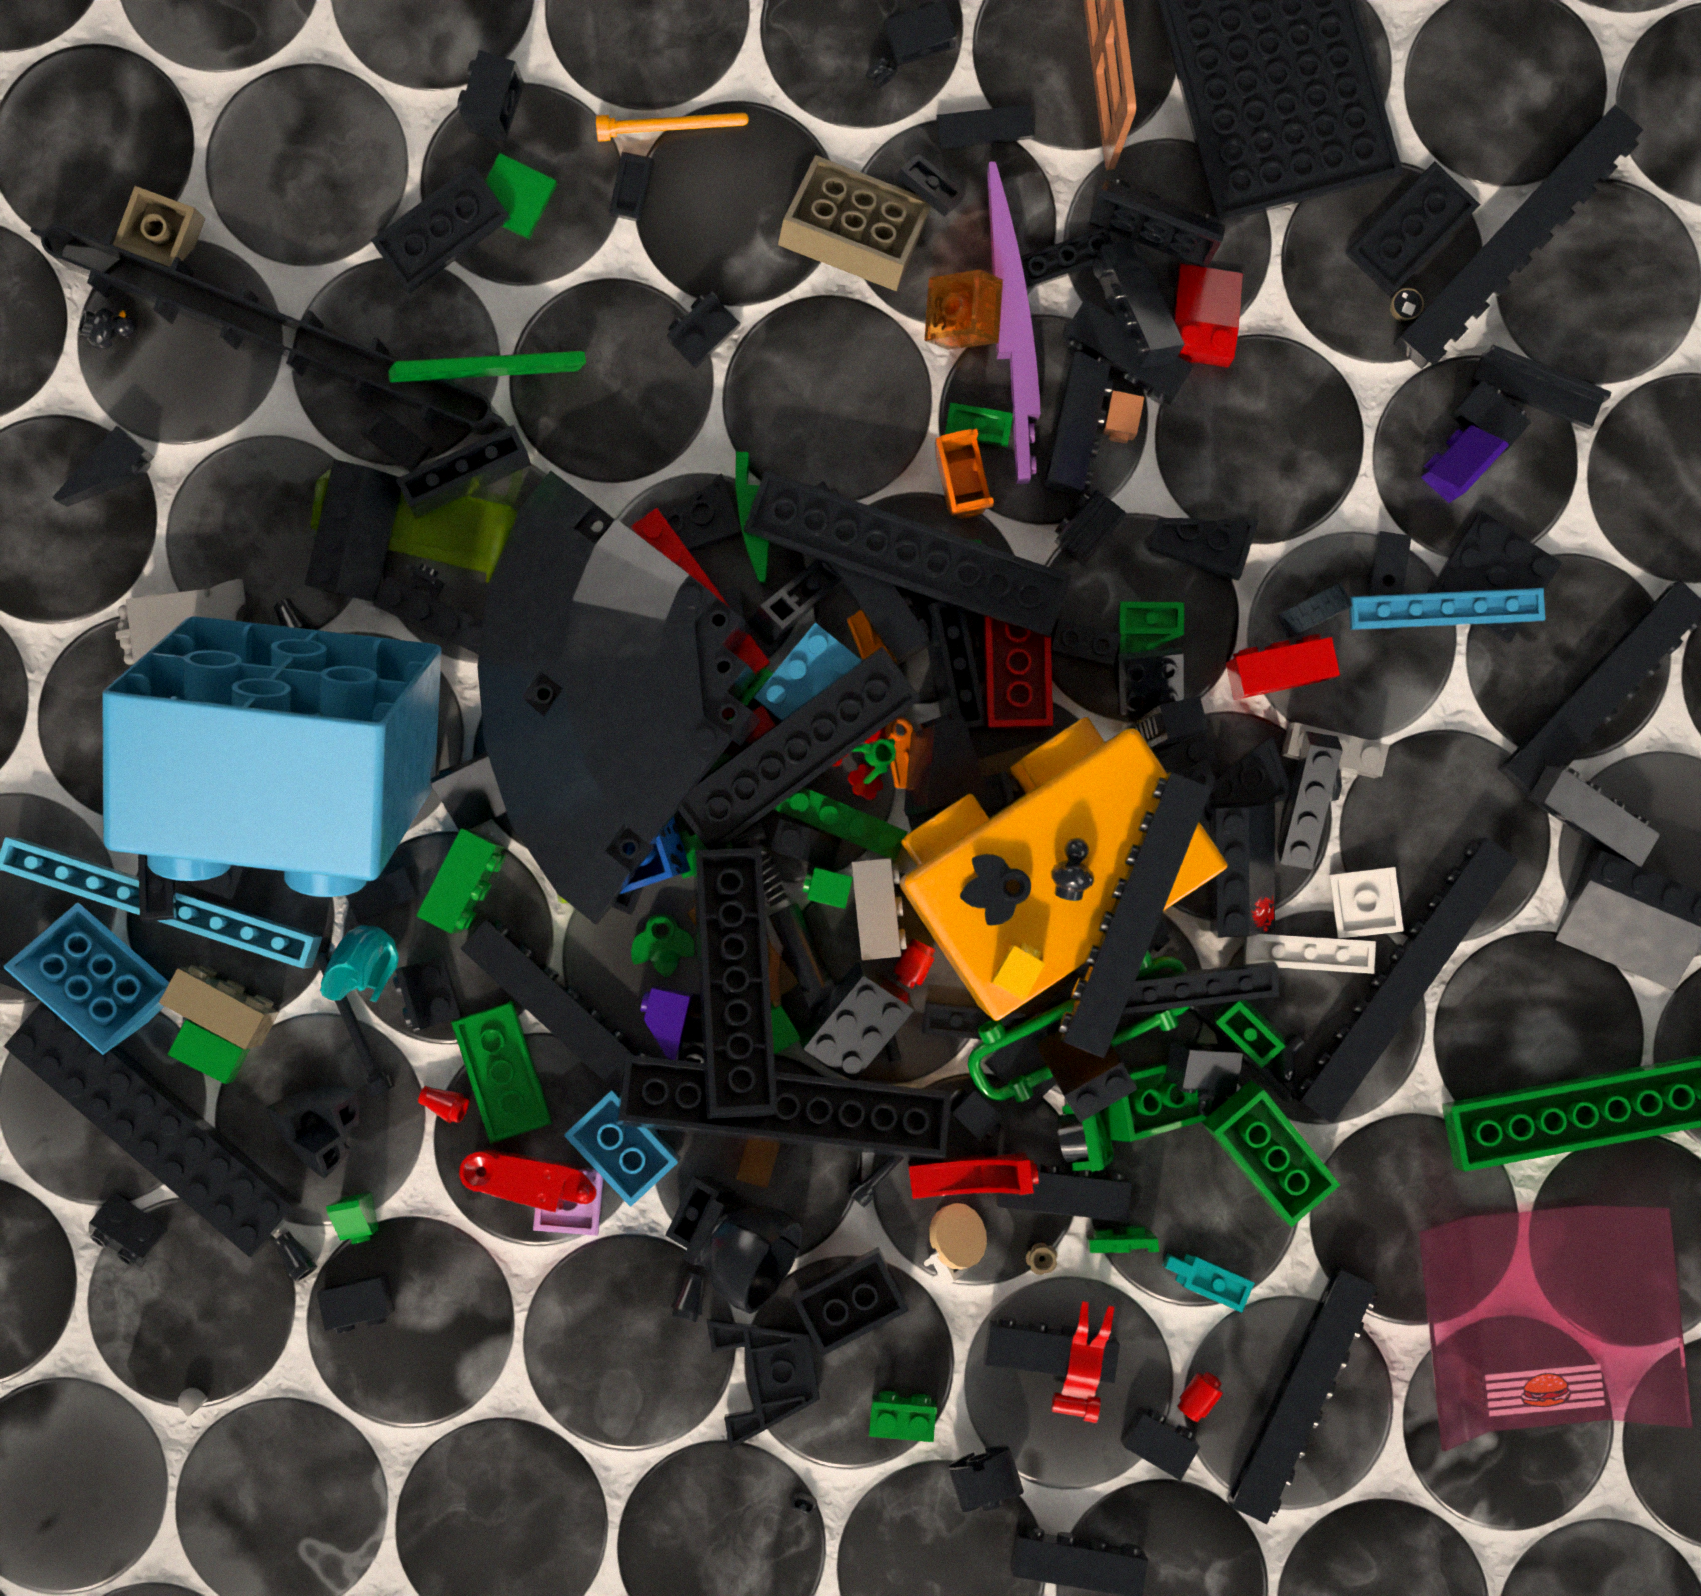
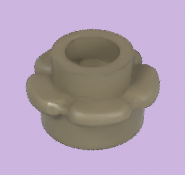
M1036 1243L1032 1246V1250L1027 1252L1026 1262L1031 1266L1032 1272L1043 1275L1055 1270L1058 1254L1054 1247L1046 1246L1045 1243ZM1040 1256L1045 1257L1043 1262L1039 1261Z

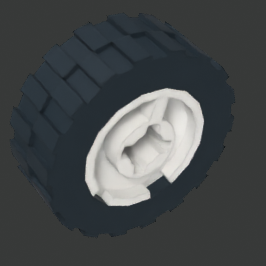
M1339 583L1279 614L1277 618L1288 639L1353 605L1343 585Z

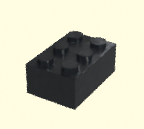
M858 959L799 1031L803 1050L846 1078L856 1081L915 1010L909 993Z
M879 1247L792 1292V1300L821 1356L842 1347L909 1311L908 1303Z

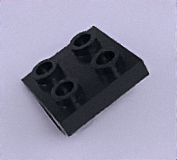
M1182 648L1117 654L1115 684L1120 716L1148 713L1159 705L1184 699V654Z

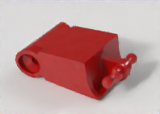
M484 1150L468 1155L459 1167L461 1182L472 1191L490 1194L494 1197L556 1213L562 1210L565 1200L579 1204H589L597 1195L595 1185L582 1172L586 1168L570 1163L496 1150Z

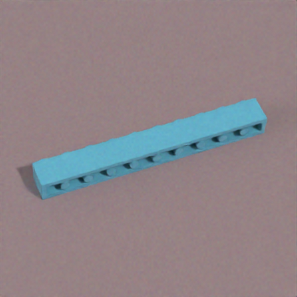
M5 837L0 851V870L140 915L139 877L21 838ZM175 889L176 919L159 921L303 969L313 967L322 940L321 936Z

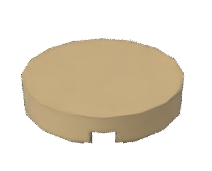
M953 1203L942 1207L932 1217L929 1227L930 1243L933 1249L936 1248L939 1254L937 1257L941 1263L951 1269L962 1270L976 1265L981 1260L987 1246V1237L982 1219L975 1210L966 1204Z

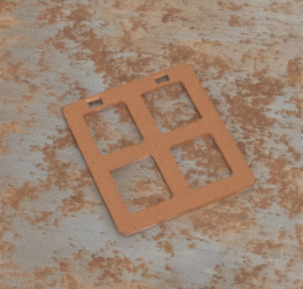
M1084 0L1106 170H1113L1116 168L1136 113V98L1123 0H1096L1099 29L1095 0ZM1114 36H1115V40H1116L1117 56H1118L1120 79H1121V86H1122V96H1121V93H1120V86H1119L1118 70H1117L1115 47H1114ZM1104 69H1105V71H1106V79H1107V87H1108V94H1109V102H1110V110H1111V117H1112V125H1111V121H1110V113H1109V106H1108V98H1107V90H1106V82H1105Z

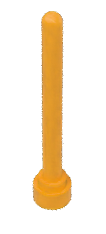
M728 113L616 121L615 117L609 118V115H596L598 142L611 141V137H617V134L744 126L748 123L749 117L746 113Z

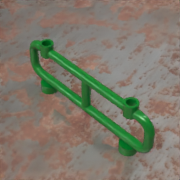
M1147 950L1137 977L1149 976L1164 968L1171 969L1174 973L1185 972L1187 969L1179 959L1173 956L1163 955L1153 959L1149 950ZM1072 998L1007 1031L1001 1019L998 1021L990 1020L979 1027L978 1033L983 1042L972 1050L967 1065L977 1089L984 1097L993 1101H1002L1014 1096L1017 1102H1023L1033 1096L1034 1092L1031 1087L1053 1077L1046 1065L1026 1076L1020 1075L1009 1081L1008 1085L994 1088L989 1084L980 1062L984 1056L1061 1019L1065 1011L1071 1013L1076 999ZM1190 1007L1156 1010L1153 1014L1114 1032L1111 1043L1115 1047L1158 1025L1162 1031L1171 1030L1179 1024L1177 1016L1187 1011Z

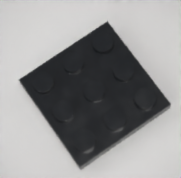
M1480 511L1427 592L1440 593L1544 588L1545 590L1562 562L1484 511ZM1524 622L1478 625L1508 644L1513 640Z

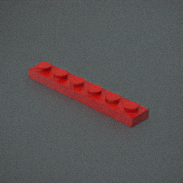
M658 508L631 526L638 536L691 575L729 607ZM750 634L734 652L737 657L751 668L755 675L761 669L770 665V661Z

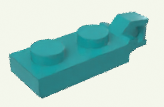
M1167 1253L1162 1266H1165L1164 1268L1177 1273L1175 1281L1181 1283L1184 1288L1241 1313L1255 1284L1252 1280L1187 1253L1184 1260Z

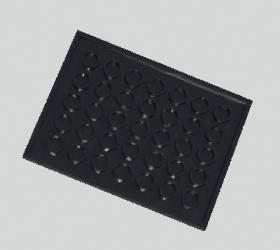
M1156 0L1215 217L1219 219V223L1402 175V166L1356 0Z

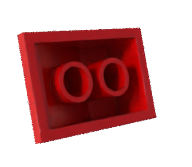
M1186 264L1179 265L1173 320L1185 345L1178 357L1187 362L1226 368L1230 366L1235 357L1239 330L1243 273Z

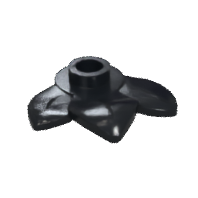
M988 854L975 856L972 858V865L978 877L972 879L960 893V899L972 907L985 908L987 925L1003 924L1013 916L1016 904L1022 903L1029 896L1031 891L1030 879L1023 871L1010 869L1004 859L999 856ZM1012 879L1016 880L1020 885L1018 892L1014 894L1009 893L1006 889L1007 882Z

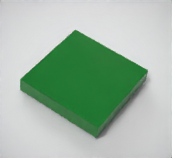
M499 153L485 181L512 218L502 227L529 240L557 186V182Z

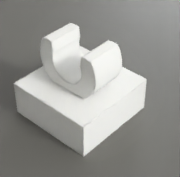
M937 1250L924 1262L925 1266L934 1264L938 1272L931 1278L932 1281L939 1282L942 1280L944 1285L955 1282L968 1270L967 1268L962 1270L951 1269L944 1265L937 1257L939 1256Z

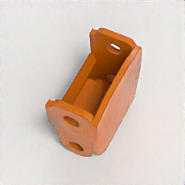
M977 429L950 433L935 439L936 461L947 509L950 515L956 516L957 519L982 514L985 512V509L993 507L994 504L993 497L990 498L977 442Z

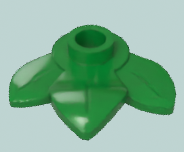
M665 913L656 914L649 919L646 931L635 937L631 949L633 964H641L651 960L656 970L666 978L677 968L680 956L691 957L695 955V944L692 936L678 928L676 920ZM660 923L668 926V932L664 936L659 935L656 930Z

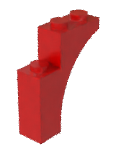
M1025 1152L986 1157L985 1154L943 1158L939 1161L927 1160L908 1163L913 1199L969 1193L1032 1194L1034 1193L1033 1184H1039L1037 1166L1034 1164V1160H1030Z

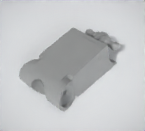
M243 579L227 581L210 589L125 599L126 605H121L118 608L120 622L118 623V632H115L116 639L120 640V647L124 649L125 663L132 665L187 617L199 616L243 622L246 609Z

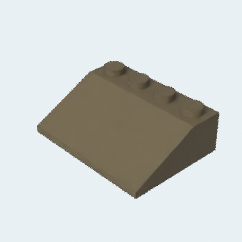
M815 155L783 219L778 245L897 291L931 205L917 194Z

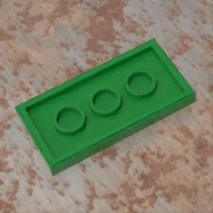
M514 1001L451 1021L490 1144L552 1124L553 1120Z

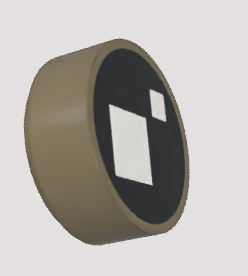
M1404 288L1398 291L1390 302L1391 314L1401 322L1415 320L1424 308L1423 297L1418 291L1411 288Z

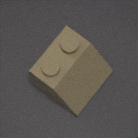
M135 186L113 245L170 268L175 257L183 261L195 248L206 218L194 207Z

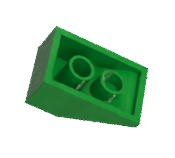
M1168 1061L1128 1068L1127 1071L1137 1090L1103 1109L1109 1140L1132 1142L1202 1122L1207 1117L1197 1112L1199 1100L1197 1089L1195 1093L1182 1092L1176 1089V1084L1165 1079Z

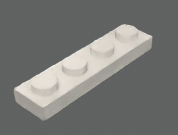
M1258 934L1245 937L1243 965L1274 961L1278 968L1374 974L1376 941Z

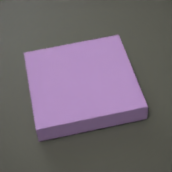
M586 1168L582 1171L597 1189L596 1198L589 1204H579L565 1200L563 1209L556 1213L535 1208L533 1230L598 1236L603 1177L595 1169Z

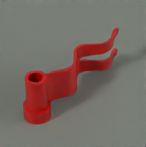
M1082 1301L1077 1330L1073 1335L1066 1379L1063 1384L1062 1393L1054 1392L1051 1412L1083 1417V1421L1097 1423L1101 1398L1095 1396L1100 1381L1104 1347L1110 1336L1115 1307L1108 1305L1100 1331L1091 1340L1090 1344H1087L1089 1302Z

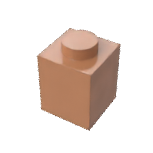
M1113 390L1109 397L1102 434L1109 435V440L1119 443H1127L1128 439L1134 440L1138 432L1144 397Z

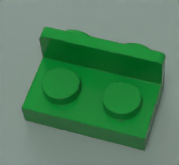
M880 1391L879 1395H872L869 1437L934 1442L937 1401L931 1400V1396L925 1394H912L911 1398L899 1397V1394L896 1392Z

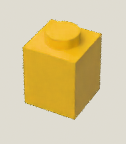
M1022 943L1020 948L1011 945L990 982L1020 1000L1025 1001L1046 964L1039 960L1041 952L1025 943Z

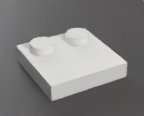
M1395 867L1329 875L1338 939L1403 931Z

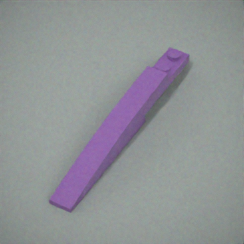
M989 162L987 177L997 359H1010L1016 484H1029L1031 475L1036 474V456L1030 455L1029 443H1034L1035 431L1034 423L1028 424V421L1038 420L1041 414L1035 343L1025 278L1008 203L996 162Z

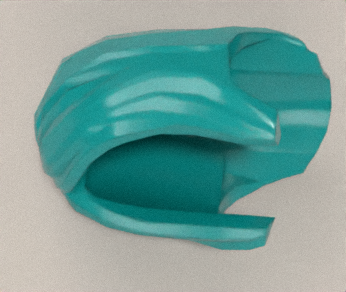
M360 925L350 930L339 942L324 972L320 988L322 996L335 1001L343 999L347 993L356 988L359 991L371 988L374 992L370 1001L376 1002L398 965V951L392 937L378 926Z

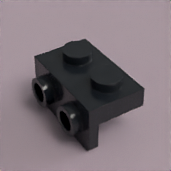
M113 1192L89 1222V1233L93 1242L103 1248H106L108 1245L118 1252L117 1256L121 1261L130 1266L136 1264L141 1268L146 1263V1257L167 1232V1227L115 1192Z

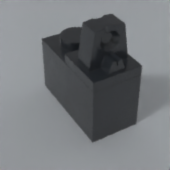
M1172 1041L1165 1079L1176 1084V1089L1182 1092L1195 1093L1197 1089V1097L1199 1098L1197 1112L1208 1117L1223 1104L1226 1097H1231L1236 1093L1244 1053L1226 1044Z

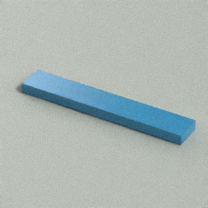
M1544 588L1349 597L1353 605L1349 608L1350 630L1545 620Z

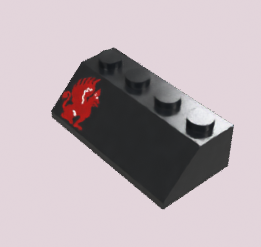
M1274 803L1209 804V837L1228 864L1224 871L1210 879V931L1217 938L1250 937L1274 931Z

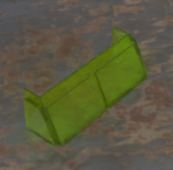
M332 467L316 480L311 529L315 530L314 541ZM401 493L388 550L486 572V582L489 583L515 522L517 510L512 509L511 506L464 496L415 519L403 493Z

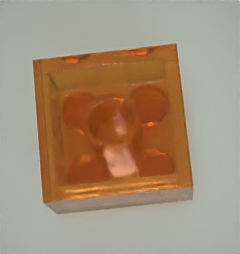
M982 270L930 277L928 280L924 341L947 350L999 343L1003 279Z

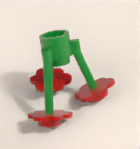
M885 727L864 741L866 744H860L852 750L863 752L866 761L870 765L875 766L868 768L865 764H860L856 770L851 771L848 775V781L853 785V793L856 795L862 794L867 800L874 799L877 791L883 788V783L879 780L881 773L887 772V765L893 762L896 756L895 740L886 739ZM841 758L832 766H839L842 763L843 758Z

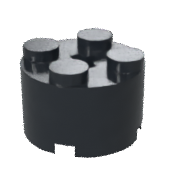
M1008 1445L985 1448L986 1453L976 1456L974 1452L967 1454L949 1465L950 1476L962 1512L973 1511L982 1506L983 1511H990L1002 1505L1001 1499L1014 1498L1024 1493Z

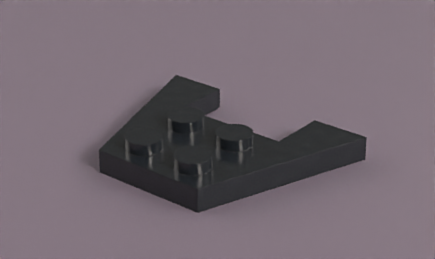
M707 1319L712 1353L740 1347L745 1348L755 1409L725 1414L724 1420L730 1449L820 1400L810 1339L807 1332Z

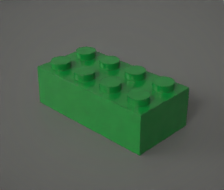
M1251 1080L1201 1122L1277 1216L1291 1228L1340 1186V1183L1265 1090Z

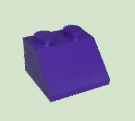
M1472 425L1463 432L1457 429L1445 442L1449 446L1442 455L1436 452L1424 465L1427 471L1421 478L1450 503L1466 493L1509 444Z
M654 986L651 988V992L647 991V993H644L640 1011L645 1012L644 1021L667 1058L677 1060L680 1055L687 1014L694 994L662 986Z

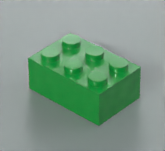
M461 828L416 916L450 934L462 933L464 929L469 930L477 915L473 911L479 900L484 901L491 889L492 884L488 883L492 873L494 871L498 873L504 864L506 855L502 853L506 847L473 830Z

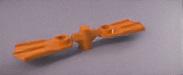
M861 610L847 619L862 660L881 646L884 647L892 658ZM898 716L885 726L884 731L886 739L895 740L896 756L894 761L890 763L894 785L896 788H906L910 739L914 729L908 719ZM896 725H901L904 728L903 736L896 733Z

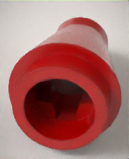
M427 1085L424 1086L418 1098L419 1104L424 1105L448 1123H460L469 1106V1100L464 1098L463 1093L436 1089Z

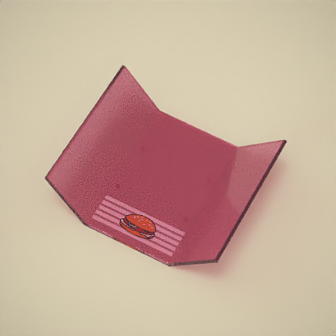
M1574 1206L1462 1217L1419 1231L1442 1451H1448L1490 1431L1614 1420L1685 1428L1693 1427L1669 1208Z

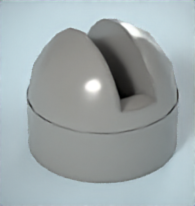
M188 1388L181 1392L178 1398V1405L183 1413L189 1417L208 1398L201 1390Z

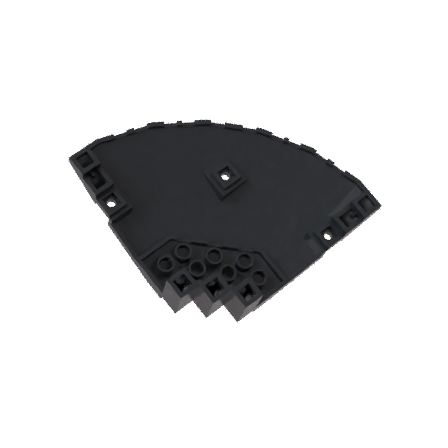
M550 470L521 506L487 588L477 664L484 744L510 824L556 893L592 923L598 925L618 900V895L635 876V871L654 849V845L658 842L656 838L690 792L732 740L739 746H742L761 722L749 708L737 700L756 677L751 668L734 654L752 630L740 615L718 599L716 595ZM595 522H603L601 531L594 532L592 530ZM543 689H549L550 696L547 700H541L539 697ZM629 842L635 845V851L631 855H627L624 851L625 845Z

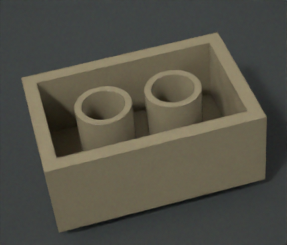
M200 964L198 967L190 965V967L177 968L159 1001L161 1005L245 1050L263 1044L280 1013L279 1010L272 1007L273 1001L258 994L253 997L245 993L246 987L234 980L228 979L225 982L215 977L217 971L206 965Z

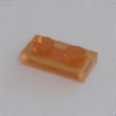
M748 1139L737 1180L768 1188L780 1143Z

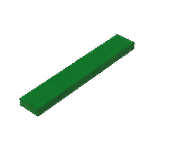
M569 351L396 361L389 369L388 374L390 382L574 372L578 371L586 363L585 352Z

